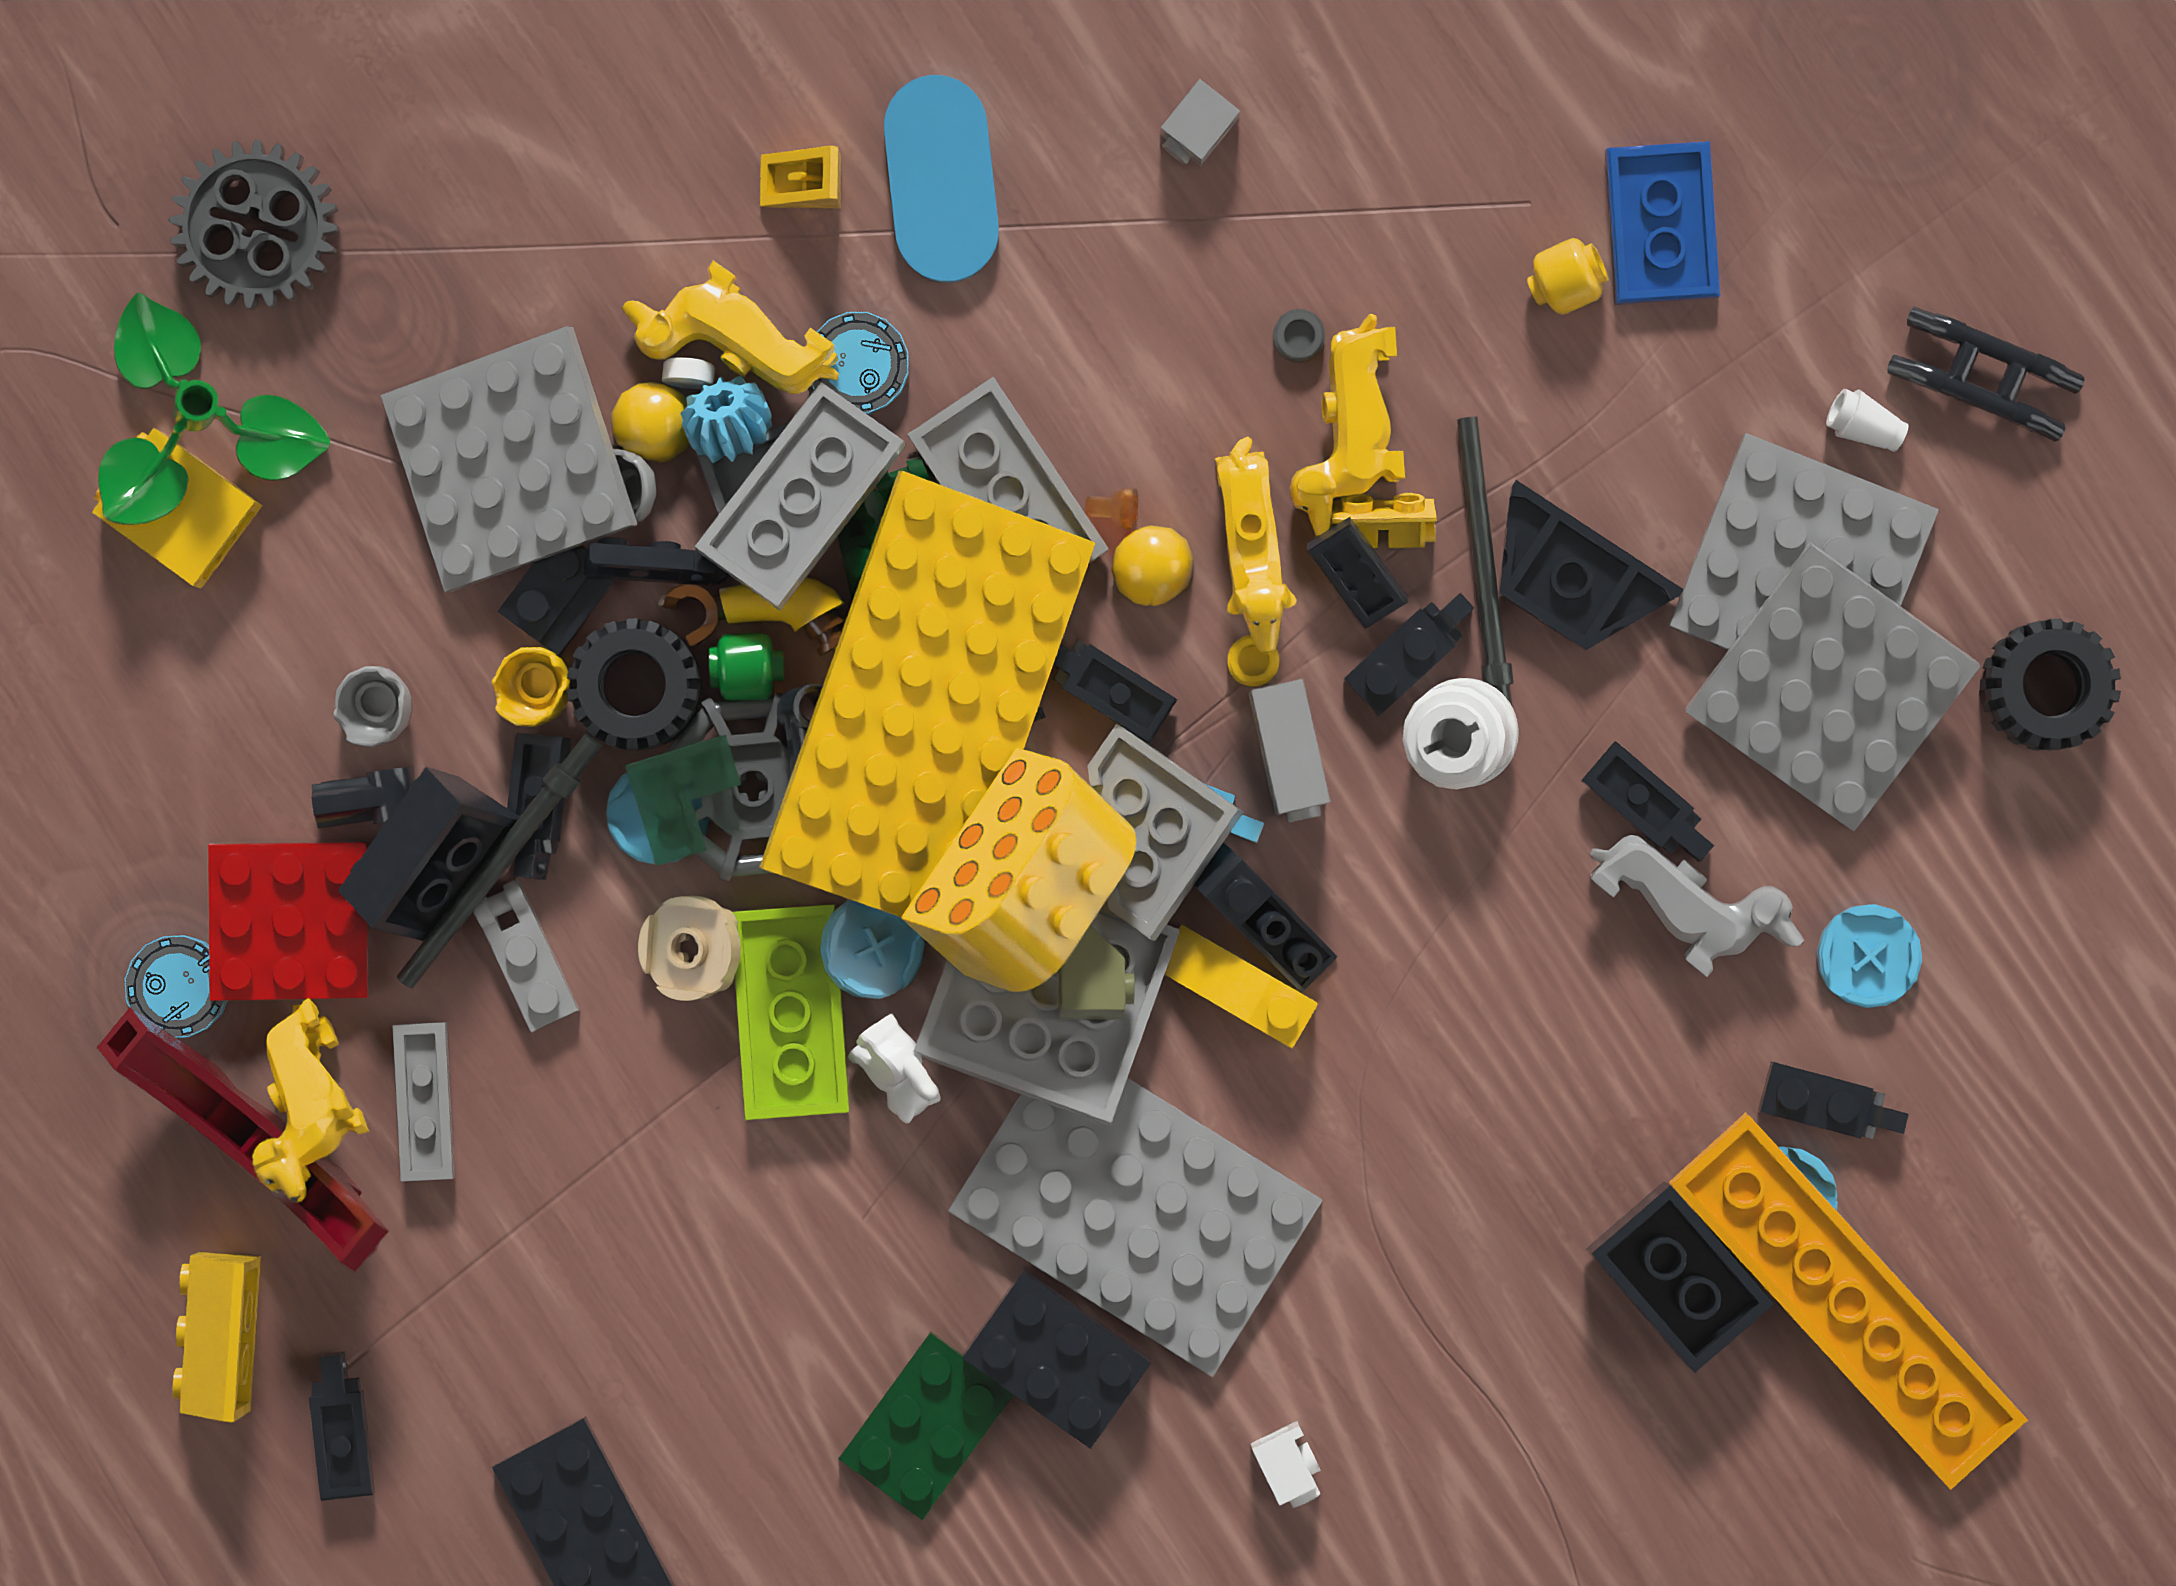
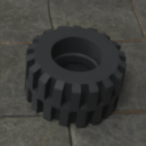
M626 619V621L620 622L613 621L604 624L605 627L599 631L594 630L586 637L588 640L582 647L578 646L573 657H576L572 668L569 667L567 678L570 679V689L567 690L568 699L573 704L575 710L573 713L577 720L586 727V731L593 737L605 742V744L620 749L649 750L674 740V737L690 723L689 720L693 713H697L700 704L698 702L699 693L702 692V680H700L698 671L700 668L689 646L674 632L652 621ZM630 654H641L653 659L662 669L666 683L664 696L658 706L649 713L639 716H629L617 711L609 703L604 690L605 678L609 668L619 658Z
M2048 619L2017 627L2008 632L2009 635L2006 638L1999 640L1993 646L1994 653L1991 657L1985 659L1982 669L1986 670L1985 679L1980 680V691H1985L1986 701L1982 702L1985 713L1991 712L1995 719L1991 724L1997 731H2004L2009 735L2007 739L2014 744H2023L2027 746V749L2037 751L2072 748L2083 744L2082 742L2086 739L2094 738L2101 732L2100 727L2102 724L2110 722L2115 713L2111 711L2113 703L2119 702L2121 691L2115 690V680H2120L2121 675L2119 668L2113 669L2111 659L2115 658V655L2111 648H2103L2099 643L2103 638L2095 631L2087 632L2083 629V624L2075 621L2063 622L2062 619ZM2045 654L2056 655L2066 661L2072 668L2077 682V692L2072 705L2066 712L2057 716H2045L2037 712L2028 703L2023 691V677L2026 668L2033 659Z

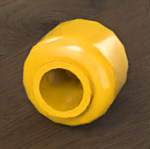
M1570 238L1536 254L1533 260L1535 274L1527 278L1529 288L1537 304L1541 306L1548 303L1550 308L1560 315L1568 314L1597 301L1603 292L1602 284L1609 280L1603 261L1592 243L1585 246L1584 243L1576 238Z

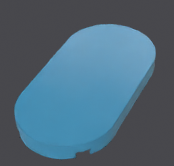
M944 75L923 76L910 81L899 89L891 99L884 118V137L895 235L902 257L914 271L934 282L956 283L967 280L978 273L992 257L999 240V223L988 124L980 99L966 84Z

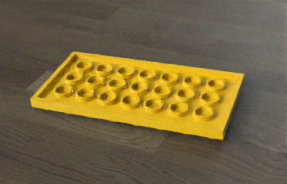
M898 471L759 868L902 917L1016 748L1024 749L1096 542L913 474Z

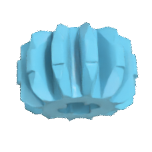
M741 376L735 377L730 382H726L720 377L717 383L712 386L701 384V393L686 397L687 408L681 412L682 426L691 447L695 449L697 455H707L712 463L724 456H727L733 462L737 454L743 452L753 454V445L766 442V431L773 426L771 412L763 392L758 389L756 383H746Z

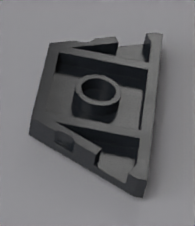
M1518 480L1514 481L1510 488L1498 590L1500 596L1586 651L1681 595L1684 590L1683 588Z

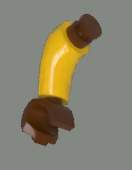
M808 577L804 579L781 611L743 584L719 589L720 594L714 596L697 585L681 584L670 588L662 595L658 604L659 607L677 611L679 606L688 600H698L704 604L706 619L703 625L685 636L692 648L710 638L716 632L721 620L726 619L728 624L752 621H782L791 625L794 632L804 629L811 641L817 639L821 645L817 652L821 657L836 649L842 633L839 625L844 622L837 611L844 604L838 593L820 580Z

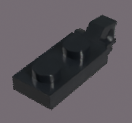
M1462 593L1458 594L1441 611L1431 601L1423 610L1420 608L1343 679L1379 717L1455 647L1454 644L1463 636L1455 625L1474 609L1473 605Z
M1077 640L1071 650L1062 644L1059 646L1053 664L1059 669L1053 680L1063 686L1062 689L1150 744L1178 699L1091 644L1087 646Z
M517 733L515 735L507 805L509 810L518 816L524 813L545 786L543 778L555 763L562 764L570 754L571 738ZM562 797L517 854L513 876L546 880L551 854H556L558 842H560L565 798Z
M1614 741L1581 779L1584 785L1658 848L1662 847L1669 854L1672 855L1679 846L1697 862H1700L1715 846L1695 829L1696 825L1702 820L1693 811L1695 808L1618 742Z
M1772 1061L1770 1062L1758 1111L1860 1139L1861 1136L1874 1139L1877 1127L1904 1134L1909 1116L1908 1113L1882 1107L1885 1094L1873 1091L1874 1088Z
M345 1351L325 1353L323 1356H320L322 1381L311 1383L312 1395L309 1397L321 1501L370 1496L375 1493L364 1390H361L359 1377L348 1378Z

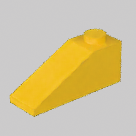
M1181 924L1165 975L1293 1049L1319 1003Z

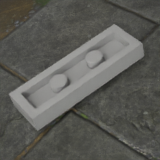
M447 1022L393 1025L400 1180L404 1182L455 1178Z

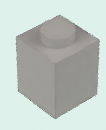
M1199 79L1161 126L1160 135L1166 139L1162 147L1182 164L1187 165L1192 160L1201 167L1237 122L1240 110Z

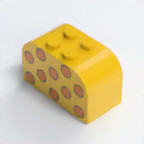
M1016 748L901 919L965 976L1012 992L1032 989L1049 979L1065 963L1129 867L1135 852V831L1067 763Z

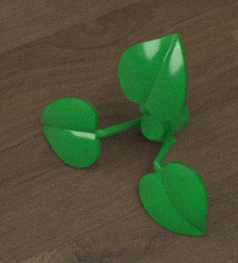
M136 293L128 302L119 319L114 338L116 366L124 379L136 388L150 389L164 381L169 389L176 390L173 416L177 423L161 452L147 439L128 438L115 443L105 453L99 466L98 486L103 516L108 521L123 525L146 524L163 518L178 507L187 491L189 477L181 464L168 458L185 430L192 432L202 431L209 427L214 419H218L232 434L240 435L235 450L237 459L242 467L251 475L267 481L284 480L296 475L328 450L331 443L323 427L311 414L290 400L274 395H259L248 399L241 408V425H237L226 414V409L218 406V395L210 384L201 380L187 381L184 379L177 381L173 379V377H183L189 374L195 368L201 352L198 332L188 319L178 312L156 303L142 293Z

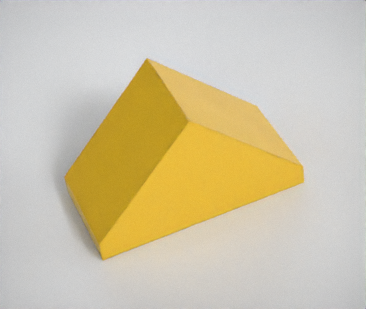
M823 146L761 155L760 206L772 208L841 209V154L839 148L836 146Z

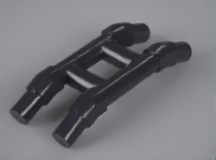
M1917 307L1911 309L1907 318V326L1930 333L1932 336L1951 343L1959 344V348L1948 373L1934 366L1894 354L1888 365V374L1934 392H1940L2009 420V422L2040 434L2054 442L2060 440L2065 431L2064 423L2020 401L2017 402L2016 398L2027 372L2073 394L2078 393L2082 389L2085 381L2083 375L2067 368L2066 365L2040 353L2036 354L1977 330L1954 318L1939 313L1935 314ZM1979 353L2008 364L1996 393L1968 382Z

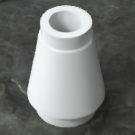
M1843 389L1834 400L1826 420V425L1835 430L1837 437L1883 449L1886 448L1893 452L1897 451L1901 446L1908 431L1907 423L1901 421L1860 389L1855 392Z

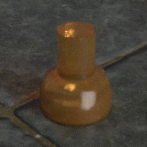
M1120 489L1114 492L1113 497L1087 496L1085 504L1087 516L1111 518L1112 524L1121 529H1135L1139 510L1137 489Z

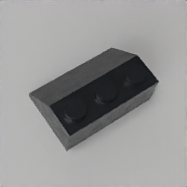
M425 767L419 777L412 782L409 791L390 818L382 824L378 835L363 856L353 865L350 874L338 891L371 928L424 941L520 816L459 776Z

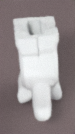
M889 1014L878 1023H875L859 1036L856 1041L858 1045L848 1055L849 1060L852 1063L859 1064L872 1082L880 1090L887 1093L888 1109L898 1115L904 1123H910L913 1117L923 1112L929 1105L941 1100L938 1087L933 1083L926 1069L922 1066V1056L914 1052L916 1043L902 1030L893 1014Z

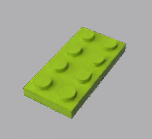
M835 904L732 912L737 919V931L741 944L740 960L735 972L745 1120L850 1112L841 988L836 986L825 971L820 952L822 931L831 914L835 911Z

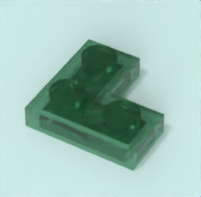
M726 735L624 766L655 866L706 851L707 849L691 800L741 785Z

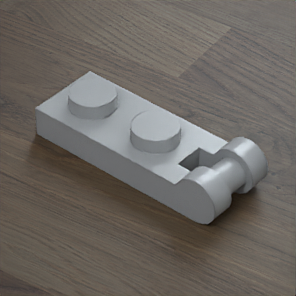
M515 879L504 884L503 891L488 898L485 895L474 909V914L484 930L530 1032H534L580 1009L520 881ZM513 909L520 923L503 930L497 916Z

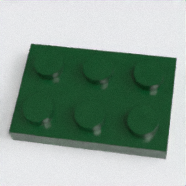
M932 1331L929 1332L838 1458L921 1520L930 1511L1013 1396L1011 1392L962 1358L963 1354Z

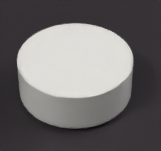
M669 358L663 363L662 382L667 385L687 389H701V384L707 386L714 385L715 367L710 362L693 358Z

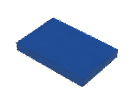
M1710 141L1606 148L1605 161L1615 305L1719 298L1720 282Z

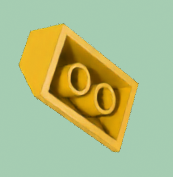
M197 1252L190 1255L189 1264H182L179 1290L181 1295H187L186 1316H179L176 1345L177 1347H184L183 1367L175 1369L172 1387L173 1399H180V1413L223 1422H235L251 1411L261 1256Z

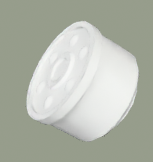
M1471 678L1448 680L1429 690L1414 703L1405 719L1403 744L1407 759L1419 776L1437 787L1456 790L1484 784L1501 774L1511 762L1519 738L1518 722L1510 702L1495 687L1486 682Z

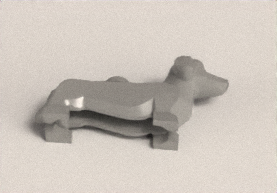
M1630 835L1624 837L1608 851L1593 848L1591 850L1590 856L1592 859L1601 863L1591 872V879L1612 897L1620 890L1618 883L1620 880L1625 881L1632 889L1640 890L1667 930L1677 939L1692 944L1684 954L1686 956L1685 959L1706 977L1713 971V959L1718 956L1736 955L1743 952L1761 932L1769 933L1788 947L1799 946L1804 942L1803 937L1790 919L1793 910L1790 899L1783 891L1774 886H1762L1755 889L1739 902L1727 904L1718 901L1702 888L1707 879L1691 864L1683 860L1677 867L1639 836Z

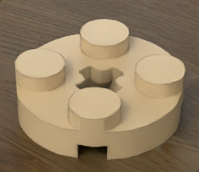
M681 896L671 898L662 903L664 905L654 915L648 916L640 931L638 955L645 974H651L654 982L660 986L656 988L663 995L681 1001L708 998L718 991H724L733 983L741 954L740 937L737 931L738 923L735 915L730 910L722 908L715 901L705 897ZM690 935L695 938V942L698 943L699 947L698 955L694 956L693 962H688V953L681 952L680 950L681 942L689 941Z

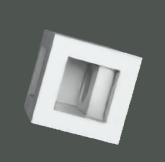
M1297 1421L1250 1443L1279 1506L1290 1501L1293 1508L1303 1505L1321 1494L1312 1476L1321 1471L1308 1443L1306 1442L1298 1446L1295 1441L1304 1436Z

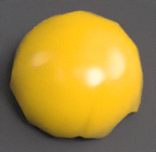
M656 382L639 383L623 392L618 398L611 412L612 435L617 444L622 446L623 450L639 455L645 460L658 462L672 460L686 450L690 444L682 426L683 419L681 416V412L687 408V400L681 392L667 385Z
M1150 525L1135 530L1121 541L1114 552L1111 572L1118 590L1133 603L1145 606H1158L1173 599L1189 585L1192 579L1194 556L1187 540L1175 530L1169 527Z
M521 647L506 656L499 666L496 676L491 681L497 702L495 710L498 715L515 726H541L556 719L569 702L567 690L570 689V679L567 678L568 670L563 660L556 653L542 647Z

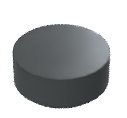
M1304 309L1291 310L1282 315L1273 331V343L1277 352L1286 360L1296 363L1313 359L1321 351L1325 341L1323 323L1314 313Z

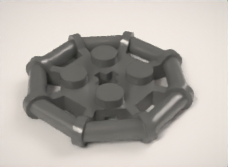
M775 692L773 696L764 700L713 701L711 698H708L701 702V710L664 754L659 753L656 762L661 765L667 826L663 829L667 837L671 835L719 873V879L729 882L731 877L773 873L759 868L764 853L737 855L742 840L770 837L791 778L788 748L774 736L779 721L777 704L783 695L779 692ZM800 712L801 716H802L805 720H807L808 722H810V720H809L807 717H805V716ZM767 717L763 732L732 736L724 722ZM714 728L721 743L702 765L687 761L686 759L709 731ZM682 771L697 775L699 779L701 808L688 815L686 813ZM749 771L755 772L757 780H766L767 790L759 792L758 801L755 802L748 801L747 794L739 793L737 788L738 783L745 781L746 772ZM705 817L710 819L718 828L731 837L727 851H723L692 824Z

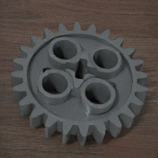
M254 140L250 154H246L238 141L233 142L232 157L226 158L217 148L213 149L215 165L209 168L206 164L197 160L195 165L201 177L197 181L184 176L181 179L183 184L190 190L188 197L173 196L172 201L184 208L182 215H175L168 219V222L183 230V233L170 239V243L175 247L187 248V251L177 259L178 264L182 267L196 265L197 267L191 273L189 280L194 284H198L209 278L205 294L214 298L224 288L225 304L231 307L236 304L240 295L244 296L246 308L249 310H255L259 296H263L264 301L271 309L276 308L277 293L280 292L292 302L296 301L294 285L299 282L304 287L312 290L314 285L308 273L311 270L326 274L327 268L318 259L321 254L331 255L337 252L334 247L325 242L326 236L340 233V228L337 225L326 222V217L334 215L339 209L333 203H322L321 201L332 191L331 187L327 183L313 186L312 184L317 179L320 171L315 166H311L300 172L304 157L296 152L285 162L284 147L278 143L275 144L269 155L265 154L264 145L260 140ZM246 180L250 186V194L247 200L239 205H229L226 199V190L229 185L234 181ZM286 196H296L300 204L297 215L292 220L279 221L275 214V207L278 201ZM214 208L222 209L248 220H255L259 213V218L270 227L296 233L299 238L296 242H290L260 230H255L250 237V232L240 224L212 217L211 210ZM222 229L231 230L234 236L232 248L222 255L213 254L210 248V240L213 234ZM271 245L281 246L284 253L281 265L271 271L262 270L259 263L262 250Z

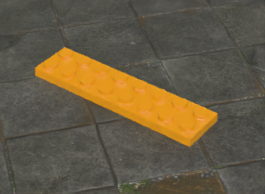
M1746 1112L1669 1181V1184L1950 1490L2028 1421Z

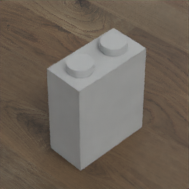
M1303 679L1251 690L1248 696L1275 815L1286 813L1289 823L1320 816L1319 805L1330 803V798Z

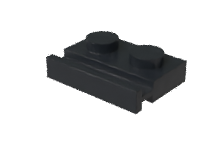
M583 545L534 562L497 611L547 649L556 653L558 657L563 654L617 581L613 579L586 578V575H584V557L587 548Z

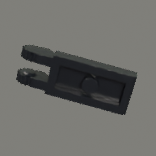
M602 538L598 540V543L589 544L584 557V575H586V578L672 584L708 585V583H712L714 585L715 583L720 584L721 581H725L726 577L729 576L728 573L705 558L697 550L681 549L680 544L670 541H657L651 543L650 547L629 546V541L622 538Z

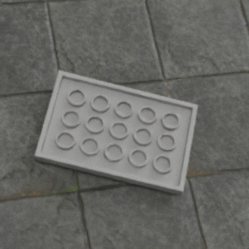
M1127 1077L1110 1126L1021 1094L948 1212L1213 1377L1323 1200Z

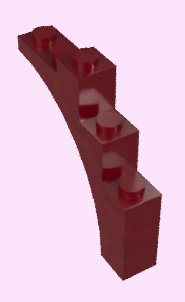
M129 1007L96 1047L116 1072L185 1120L266 1187L256 1175L253 1165V1154L260 1143L265 1140L279 1138L286 1129L287 1125L279 1116L238 1090L219 1066ZM323 1157L306 1166L311 1177L304 1181L306 1196L300 1202L293 1203L283 1191L279 1193L269 1191L323 1242L340 1263L356 1272L362 1263L377 1250L380 1242L389 1231L360 1198L362 1191L345 1171Z

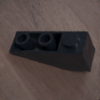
M1224 842L1193 886L1302 993L1338 956L1240 856Z

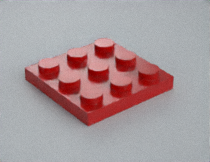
M366 842L208 844L210 1001L368 998L367 922L338 891L350 874L353 865L365 853Z

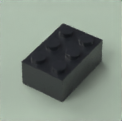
M1664 1181L1586 1248L1587 1252L1683 1363L1694 1373L1774 1305L1678 1192Z
M1025 1268L1021 1270L962 1356L965 1361L1089 1449L1095 1444L1151 1364L1149 1356Z

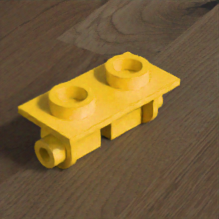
M1402 493L1394 496L1393 499L1373 500L1368 495L1360 494L1357 496H1345L1341 500H1336L1332 503L1331 528L1351 517L1373 548H1378V530H1388V548H1425L1426 542H1435L1437 515L1434 499H1425L1424 496L1416 493Z

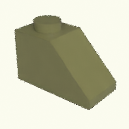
M1090 925L1068 959L1058 970V1019L1121 1020L1126 1010L1125 1004H1134V973H1125V958Z

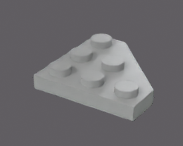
M1116 723L1087 766L1090 786L1133 827L1136 834V848L1132 861L1108 897V908L1147 938L1155 941L1244 812L1138 736Z

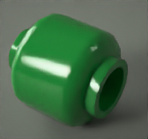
M764 633L723 635L718 641V647H710L711 688H719L721 696L730 701L768 699L773 693L774 682L784 681L783 650H773L772 640Z

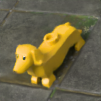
M714 260L708 268L709 280L704 284L683 288L665 311H655L638 301H627L621 308L636 327L634 339L638 348L643 354L652 359L666 360L689 342L706 340L724 351L720 359L737 374L745 377L749 371H752L775 388L790 394H800L806 391L818 378L837 381L839 376L836 369L831 367L839 360L838 355L834 352L835 346L832 342L811 328L804 335L807 342L805 347L799 345L794 340L785 339L754 302L746 296L739 294L740 288L733 284L736 280L735 275Z
M1369 314L1359 328L1341 331L1333 337L1329 359L1330 392H1323L1321 397L1324 424L1332 423L1333 453L1325 462L1306 466L1296 471L1291 480L1289 488L1291 502L1295 508L1308 513L1316 537L1331 528L1332 503L1335 497L1363 494L1381 476L1385 478L1387 483L1405 479L1403 451H1388L1386 449L1391 435L1390 419L1375 376L1378 362L1389 361V357L1397 356L1395 327L1375 329L1378 321L1377 316L1374 314Z
M1246 437L1239 440L1229 456L1215 458L1218 486L1222 489L1224 499L1228 560L1233 591L1227 605V611L1230 614L1244 616L1257 648L1261 652L1268 653L1276 649L1283 610L1293 607L1297 601L1286 584L1282 582L1276 526L1270 498L1268 461L1265 459L1264 452L1249 453L1253 441L1251 438Z
M309 998L303 1001L301 1005H293L292 1015L277 1024L267 1035V1057L275 1081L267 1086V1090L276 1108L282 1114L286 1112L288 1123L285 1131L279 1138L265 1140L260 1143L253 1154V1165L259 1180L272 1192L279 1193L283 1191L293 1203L300 1202L306 1196L304 1181L311 1177L306 1167L308 1164L334 1152L349 1131L357 1134L369 1132L362 1111L359 1108L352 1110L344 1091L320 1063L321 1053L319 1047L326 1046L332 1049L339 1045L331 1022L325 1016L318 1018L319 1011L317 1006Z

